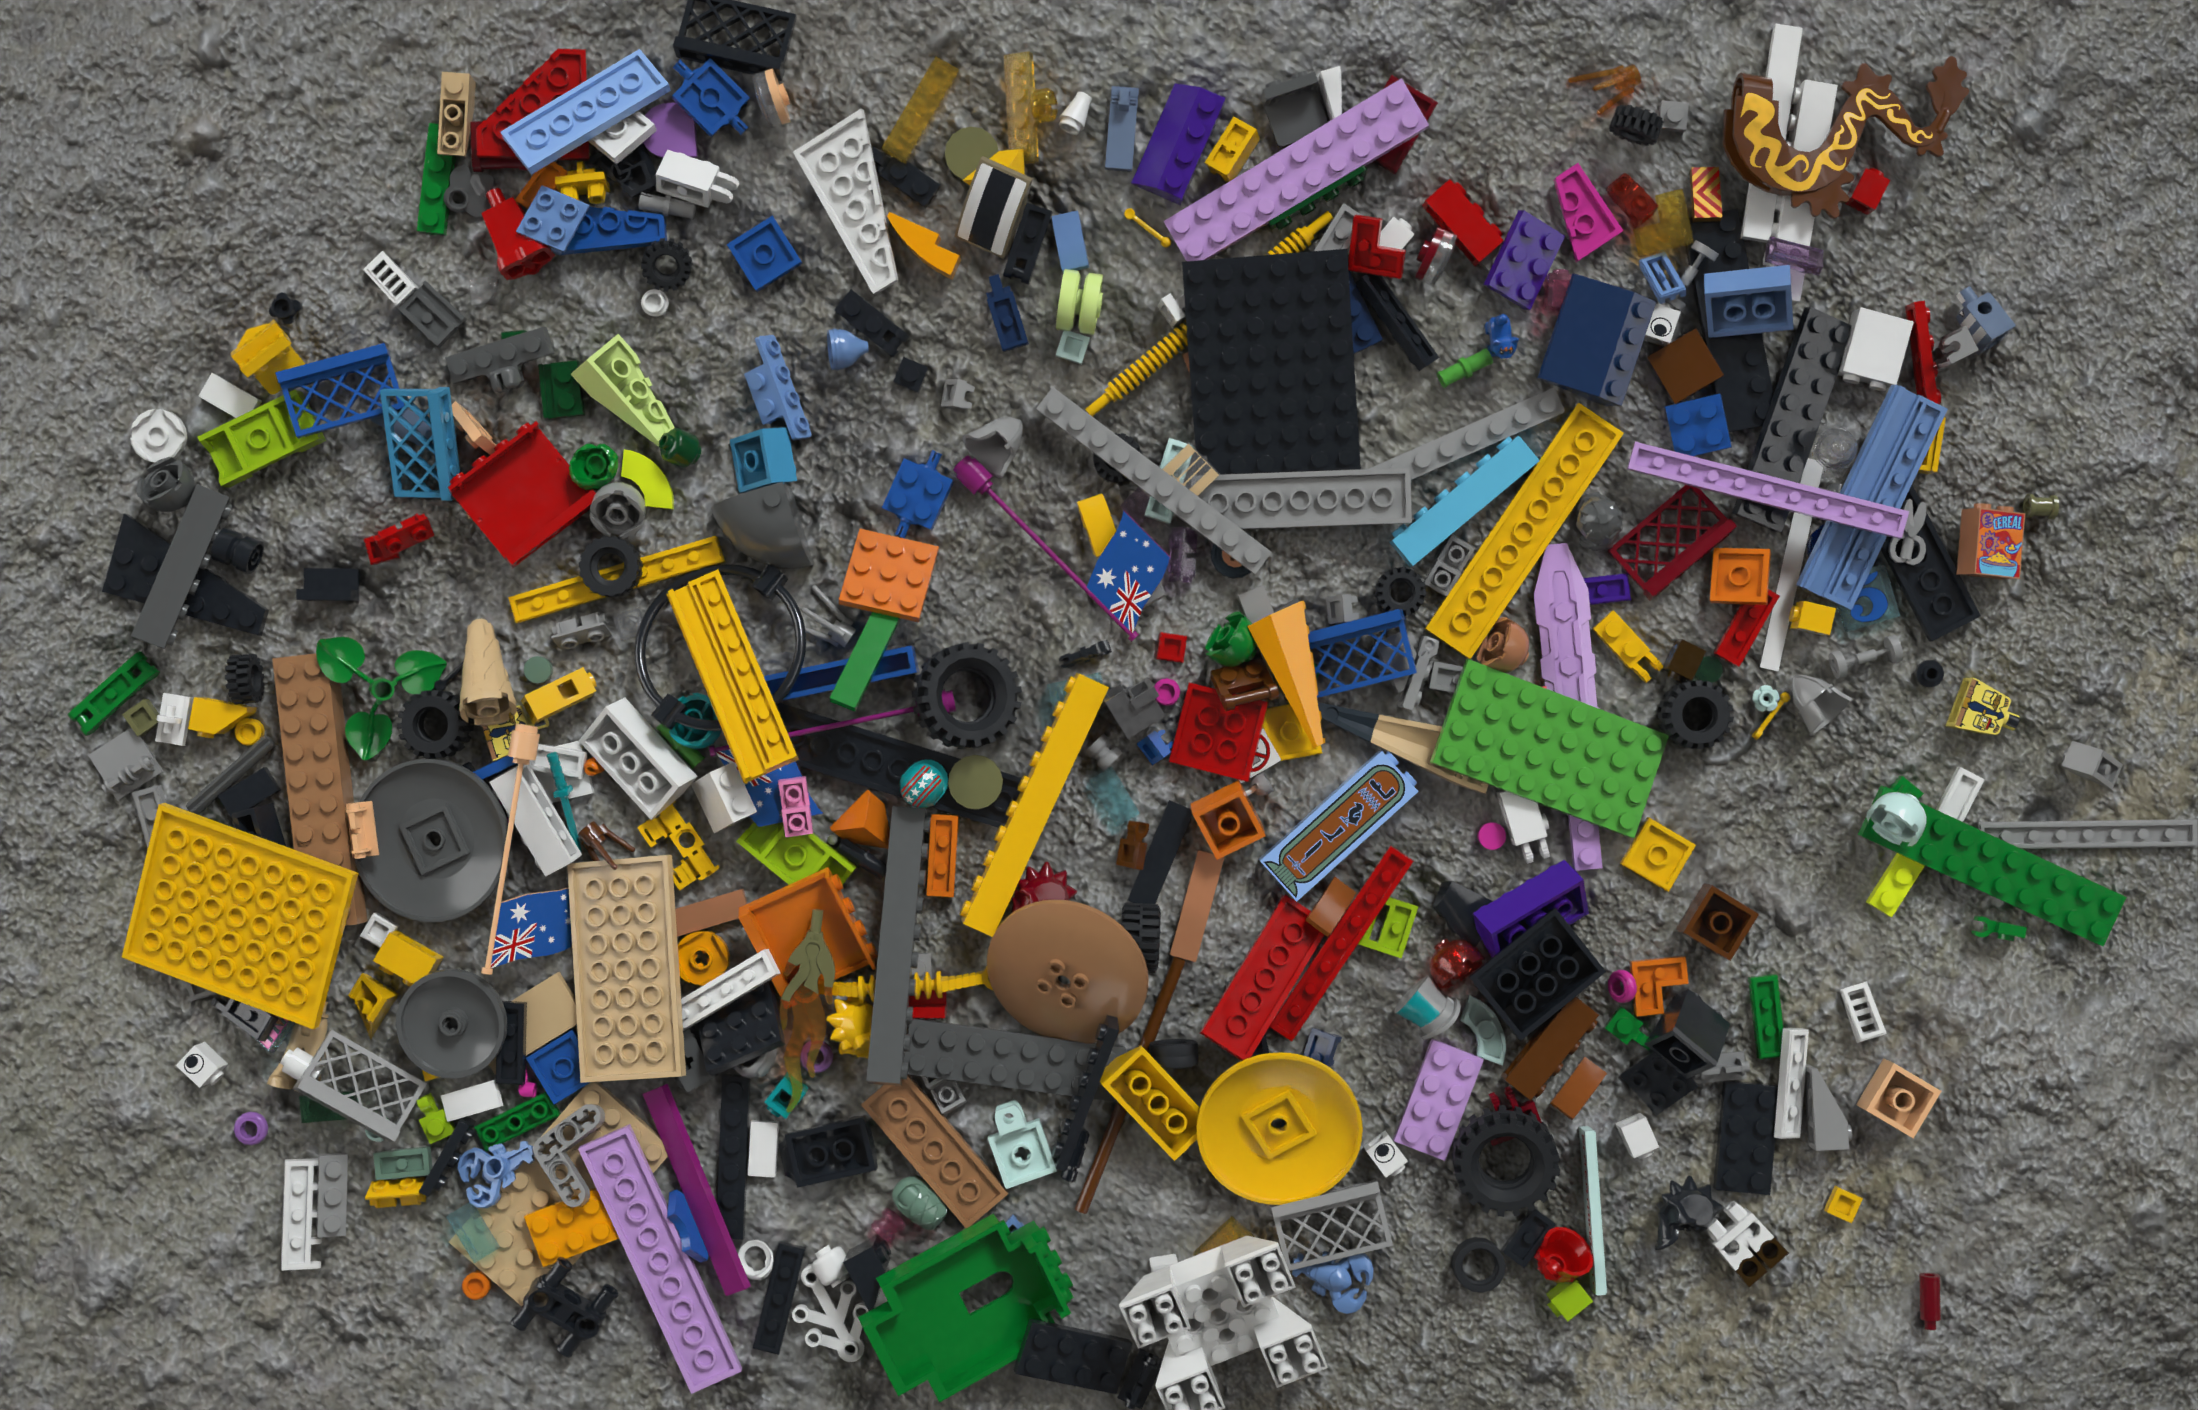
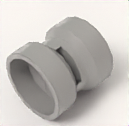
M1104 733L1085 751L1090 758L1098 760V767L1102 771H1105L1122 754L1117 747H1111L1109 738Z

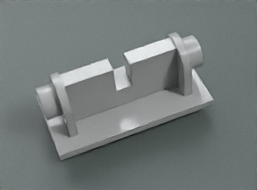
M596 612L581 616L582 626L579 627L576 618L558 622L556 626L552 627L553 636L551 638L559 649H572L577 647L578 644L601 641L604 637L612 636L611 631L606 626L608 623L606 614Z
M1744 1051L1721 1053L1715 1067L1691 1078L1697 1084L1746 1079V1072H1750L1749 1062L1745 1061Z

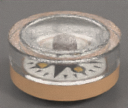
M773 68L753 74L756 99L769 128L790 123L787 105H790L789 97L784 83L779 84Z

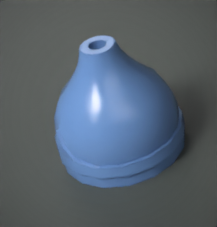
M841 329L827 330V348L831 370H841L850 367L863 354L869 352L868 342L857 338L851 332Z

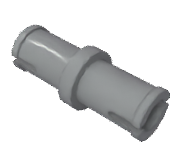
M641 192L639 210L663 213L664 217L674 215L694 220L696 204L672 199L670 195L661 197Z

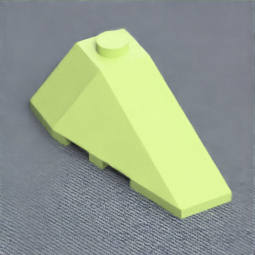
M617 334L573 371L571 375L592 398L659 446L661 436L675 427L662 402L656 400L651 391L652 383L649 377L645 378L638 365L641 362L637 354Z

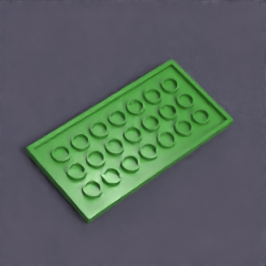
M1467 659L1461 671L1430 763L1623 836L1635 838L1669 737L1667 734Z

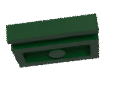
M578 360L538 364L544 419L585 416L582 386L571 375L580 366Z

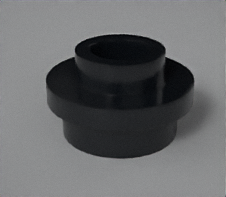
M1926 660L1917 666L1915 676L1922 686L1935 687L1942 682L1944 670L1937 661ZM1930 668L1934 671V677L1931 679L1927 676V671Z

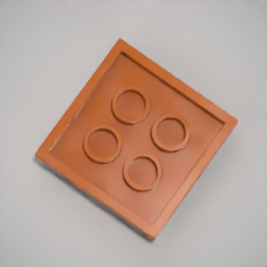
M859 528L840 593L839 605L919 623L937 560L939 546Z

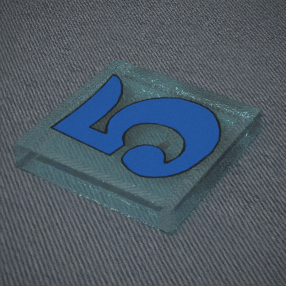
M1885 564L1872 567L1852 610L1837 605L1845 632L1900 616Z

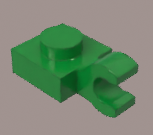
M1974 916V920L1980 921L1984 925L1981 931L1972 930L1971 934L1974 936L1987 937L1992 932L1998 933L1997 938L2014 941L2015 936L2021 938L2026 936L2027 927L1994 921L1983 916Z
M1619 1006L1604 1028L1626 1045L1633 1039L1648 1051L1650 1050L1645 1045L1648 1036L1639 1031L1643 1023Z

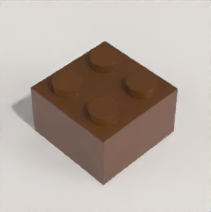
M1704 883L1676 930L1720 957L1731 961L1759 914L1713 885Z

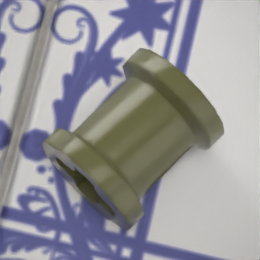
M2027 494L2023 501L2025 518L2046 516L2048 519L2054 520L2059 512V499L2057 495H2050L2049 498L2035 497L2034 494Z

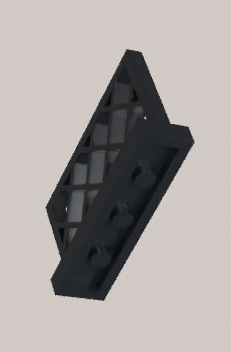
M687 0L679 34L675 36L673 43L677 58L703 64L711 58L721 68L765 78V71L773 68L779 81L783 80L784 65L797 19L796 14L735 0H696L705 2L710 7L709 10L697 16L693 10L695 0ZM726 7L732 8L737 15L723 22L718 12ZM752 13L759 14L763 21L750 28L744 18ZM714 14L720 25L706 31L701 21ZM778 19L788 21L787 28L776 34L771 26V23ZM741 21L746 31L733 37L727 27ZM696 24L699 25L704 33L695 39L685 37L687 29ZM767 26L773 36L760 43L754 33ZM724 30L730 38L729 41L720 45L714 43L711 37ZM751 36L757 46L748 51L741 49L738 42ZM777 41L781 47L780 56L767 55L764 48Z

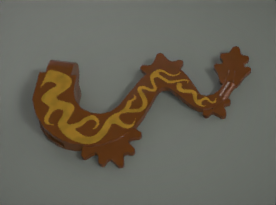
M1949 56L1942 67L1936 66L1932 70L1935 82H1929L1926 85V90L1930 95L1933 109L1937 115L1929 126L1919 128L1914 125L1899 98L1893 91L1889 90L1892 76L1890 74L1878 76L1874 74L1866 63H1862L1858 67L1856 79L1854 81H1845L1841 85L1842 90L1849 95V98L1839 111L1823 144L1810 152L1796 150L1789 146L1782 137L1778 124L1779 101L1773 100L1772 79L1770 77L1739 73L1733 86L1731 109L1724 110L1723 148L1733 167L1743 179L1755 187L1768 193L1791 196V207L1794 209L1803 203H1808L1812 217L1819 216L1823 210L1830 218L1836 219L1840 214L1838 203L1845 204L1849 201V196L1842 190L1841 185L1849 184L1854 180V176L1845 169L1854 155L1866 120L1869 117L1878 118L1902 143L1912 148H1917L1916 154L1920 157L1926 152L1935 157H1941L1944 154L1941 141L1948 137L1944 129L1950 117L1959 108L1962 100L1969 94V89L1961 86V82L1966 78L1967 73L1958 68L1957 60L1953 56Z

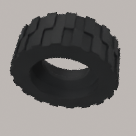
M604 536L601 539L593 540V543L585 547V551L580 556L579 573L580 577L584 580L583 583L591 591L606 597H621L625 593H630L634 586L638 585L643 573V561L640 559V553L635 550L632 544L618 537ZM606 554H617L624 562L623 574L616 580H606L598 572V562Z

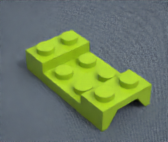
M296 389L290 391L292 401L302 405L305 400L303 392ZM284 395L197 437L213 458L219 471L220 485L227 488L253 477V473L296 452H304L326 441L322 432L302 438L296 437ZM294 406L295 412L297 414L299 408ZM305 411L298 420L301 430L312 427L316 421L313 415Z
M753 822L736 841L788 885L829 867L833 875L838 874L843 885L857 868L845 856L838 853L837 850H834L814 833L785 837L783 822L758 827Z

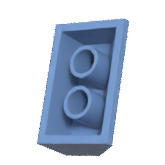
M1790 265L1704 274L1709 338L1794 330Z

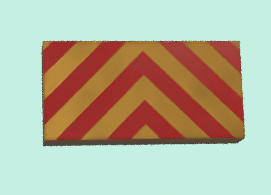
M1691 167L1690 185L1693 222L1721 221L1722 204L1719 167Z

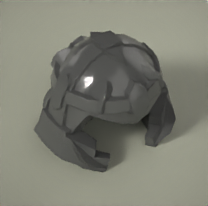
M1593 492L1581 496L1572 509L1573 515L1578 517L1576 526L1582 533L1579 540L1583 548L1601 551L1613 547V543L1618 539L1620 532L1623 531V513L1619 510L1615 501H1611L1608 497L1601 495L1600 492Z

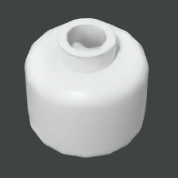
M827 1245L815 1253L817 1259L812 1263V1269L824 1286L831 1285L834 1288L850 1277L843 1263L846 1254L841 1247L838 1246L831 1249Z

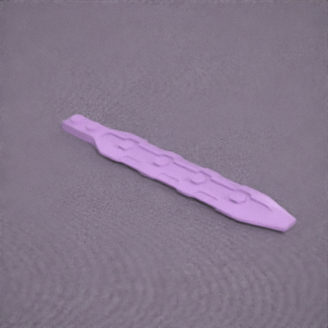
M1567 543L1551 544L1544 550L1533 594L1536 624L1539 625L1542 658L1540 659L1541 677L1544 679L1547 689L1598 708L1594 678L1596 673L1595 654L1592 653L1589 627L1591 613L1588 587ZM1568 815L1573 869L1579 871L1603 868L1599 826Z

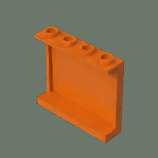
M829 867L739 907L738 919L756 952L759 953L764 949H769L781 973L771 979L780 997H782L785 988L799 970L800 964L796 966L788 962V959L796 947L803 941L808 930H810L813 909L824 910L821 931L834 960V980L869 964L872 970L876 969L875 958L878 957L877 950L873 942H867L864 936L867 932L861 919L856 921L853 912H855L854 905L849 897L844 898L841 889H843L842 882L838 874H832ZM822 974L818 978L819 981H824ZM804 982L798 987L799 992L802 994L812 991L804 986ZM792 995L789 1002L782 1000L787 1009L797 1005L794 995Z

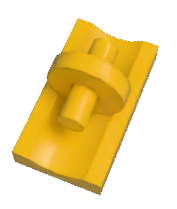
M583 161L577 162V170L568 171L566 176L555 177L558 191L579 200V195L588 194L590 203L602 204L605 202L606 192H610V184L606 180L605 172H596L595 168L586 169Z

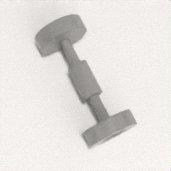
M1695 240L1691 248L1698 252L1699 256L1692 266H1688L1680 278L1686 287L1690 285L1699 271L1697 267L1704 257L1715 262L1719 256L1717 252ZM1679 294L1676 295L1674 300L1665 299L1666 303L1671 304L1681 312L1686 306L1684 302L1677 299Z
M1891 635L1884 638L1885 649L1878 651L1872 649L1855 654L1854 658L1845 660L1839 650L1829 653L1830 667L1834 676L1839 679L1848 675L1847 665L1852 663L1859 665L1877 660V656L1887 654L1891 663L1900 662L1903 660L1902 646L1897 636Z

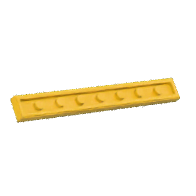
M712 536L640 558L643 561V573L638 585L634 586L633 589L687 574L697 569L724 563L725 559L718 536ZM624 563L598 570V572L606 580H616L623 574ZM578 576L508 598L515 622L522 623L603 599L606 596L591 591L583 583V578Z

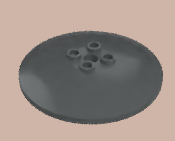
M426 758L396 765L385 771L370 784L359 802H373L379 855L355 859V865L364 884L378 901L403 917L422 922H441L458 918L475 910L491 896L499 884L508 823L498 798L479 776L459 764L447 760ZM433 831L437 832L441 837L439 846L433 845L430 840V835Z

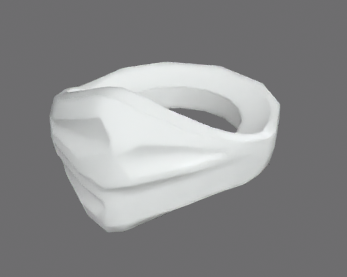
M751 1240L740 1248L738 1256L747 1278L753 1280L767 1278L772 1271L774 1262L773 1252L768 1245L760 1240ZM752 1246L762 1248L766 1255L765 1267L758 1271H754L745 1261V1253Z

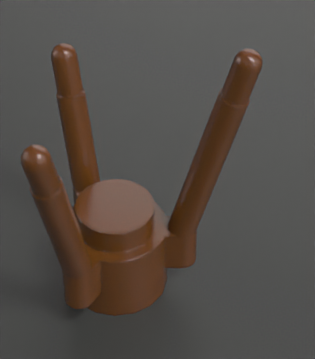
M593 821L579 832L578 836L583 841L581 844L588 851L593 861H600L594 851L597 849L611 868L616 870L617 865L601 846L607 840L604 835L630 852H635V848L611 832L605 824L598 826Z

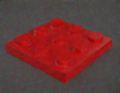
M1189 682L1169 762L1249 782L1269 702L1259 700L1235 706L1234 710L1225 711L1216 689Z

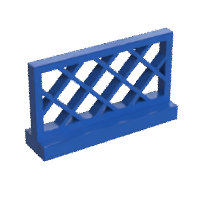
M385 343L275 372L297 438L383 415L382 404L378 402L381 397L380 390L400 389L391 362V356ZM386 364L388 375L383 383L370 376L375 367ZM368 369L366 373L361 372L362 370ZM354 372L363 377L356 390L343 384L347 375ZM340 377L339 381L333 378ZM390 379H391L393 388L390 387V386H388V383H389ZM329 380L336 384L329 398L316 391L321 381ZM367 380L381 386L374 399L360 393ZM313 384L312 388L307 387V385ZM301 387L309 391L302 405L292 401L289 390ZM340 387L354 393L347 407L333 400ZM313 394L327 401L320 414L306 408ZM358 396L371 402L365 413L359 414L351 410ZM396 396L398 404L391 406L396 411H400L405 404ZM331 404L344 410L339 420L331 421L324 417ZM294 406L299 408L297 414L295 412ZM375 406L380 407L379 409L373 410ZM304 411L317 417L312 427L301 430L298 420ZM321 420L326 422L325 424L319 425Z
M1403 609L1311 631L1308 634L1310 649L1316 648L1324 653L1318 666L1315 667L1316 675L1320 673L1331 680L1325 691L1318 692L1317 698L1417 673L1404 622ZM1399 627L1402 638L1397 647L1383 640L1389 629ZM1383 631L1380 637L1373 634L1376 632ZM1364 635H1370L1378 640L1370 654L1357 647L1359 640ZM1356 638L1353 644L1347 640ZM1342 641L1351 647L1344 660L1330 653L1337 642ZM1380 643L1394 650L1386 664L1373 656ZM1330 644L1327 651L1321 648V646ZM1402 644H1404L1405 652L1400 650ZM1354 649L1367 656L1360 671L1346 663ZM1397 652L1407 658L1410 669L1399 672L1390 667ZM1328 656L1341 663L1334 677L1320 670ZM1371 659L1384 666L1377 678H1371L1363 673ZM1344 666L1357 673L1352 684L1345 685L1337 680ZM1387 669L1394 672L1392 674L1384 675ZM1361 676L1367 679L1365 681L1358 682ZM1334 682L1341 686L1331 689Z

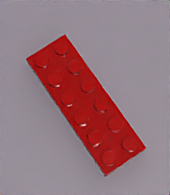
M1286 894L1282 896L1199 1032L1241 1061L1253 1055L1324 936L1323 933L1305 921L1311 912L1309 909Z

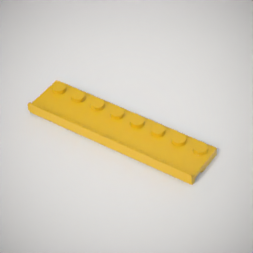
M715 570L688 582L689 585L675 591L673 589L669 590L666 595L743 782L748 784L749 781L795 762L799 758L719 570Z

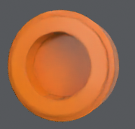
M473 1271L464 1278L462 1290L468 1298L479 1300L489 1293L492 1285L491 1279L482 1271Z

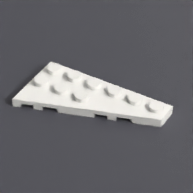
M859 109L796 149L793 153L870 290L876 295L896 283L898 276L865 113L863 109Z

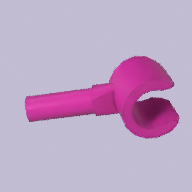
M526 1067L525 1084L519 1085L518 1091L523 1097H536L537 1083L528 1082Z

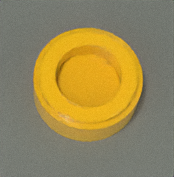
M246 718L237 723L234 733L236 739L241 744L254 745L265 735V729L259 720Z

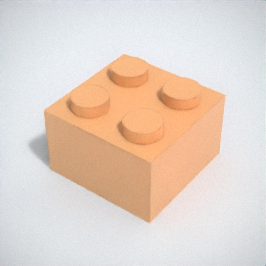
M1883 1058L1856 1105L1914 1139L1942 1091L1897 1064Z

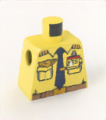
M1963 678L1946 727L1986 735H1998L2001 727L2014 731L2018 726L2020 716L2008 712L2011 703L2009 697L1976 678Z
M519 705L516 706L517 712L514 717L511 712L509 713L508 721L496 725L482 726L492 760L497 761L508 756L512 730H515L516 724L537 726L538 729L549 726L548 718L533 724L524 706Z

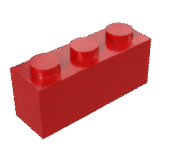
M1449 179L1424 201L1422 207L1445 230L1448 237L1476 267L1503 243L1504 240L1501 238L1503 234L1494 223L1489 224L1483 217L1485 215L1484 211L1477 203L1474 202L1472 204L1465 196L1467 193L1462 185L1458 182L1453 183Z

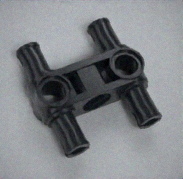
M558 1257L547 1274H543L532 1281L530 1290L523 1298V1306L511 1319V1324L516 1329L525 1331L535 1315L539 1314L564 1328L569 1333L559 1343L557 1350L563 1356L570 1358L582 1341L590 1339L598 1333L599 1326L606 1317V1310L614 1299L618 1297V1291L613 1286L605 1284L593 1301L586 1299L561 1284L564 1277L571 1271L572 1264L567 1259ZM543 1292V1293H545L546 1295H545V1296H540V1295H538L537 1293ZM589 1319L592 1322H584L583 1320Z

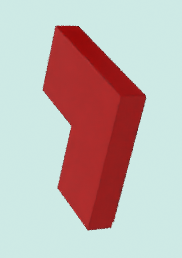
M1355 215L1353 217L1348 271L1401 279L1406 250L1379 246L1382 218Z

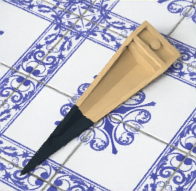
M1318 702L1322 719L1455 785L1486 794L1488 784L1430 763L1442 726Z

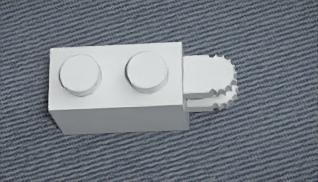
M667 150L656 172L657 192L707 208L712 200L726 204L730 203L733 199V194L729 190H737L739 186V181L735 177L719 172V166Z
M1504 790L1496 792L1511 844L1515 846L1521 845L1526 863L1534 862L1533 853L1529 846V842L1537 840L1539 852L1543 859L1550 857L1545 840L1549 824L1546 815L1540 813L1538 803Z

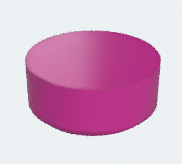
M1161 679L1154 686L1159 694L1155 700L1161 705H1172L1180 696V688L1172 679Z
M1488 822L1479 828L1477 837L1479 843L1484 848L1495 850L1505 843L1506 832L1500 824Z

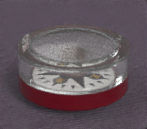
M1437 227L1430 242L1425 240L1416 259L1420 263L1414 278L1434 286L1451 258L1457 235Z

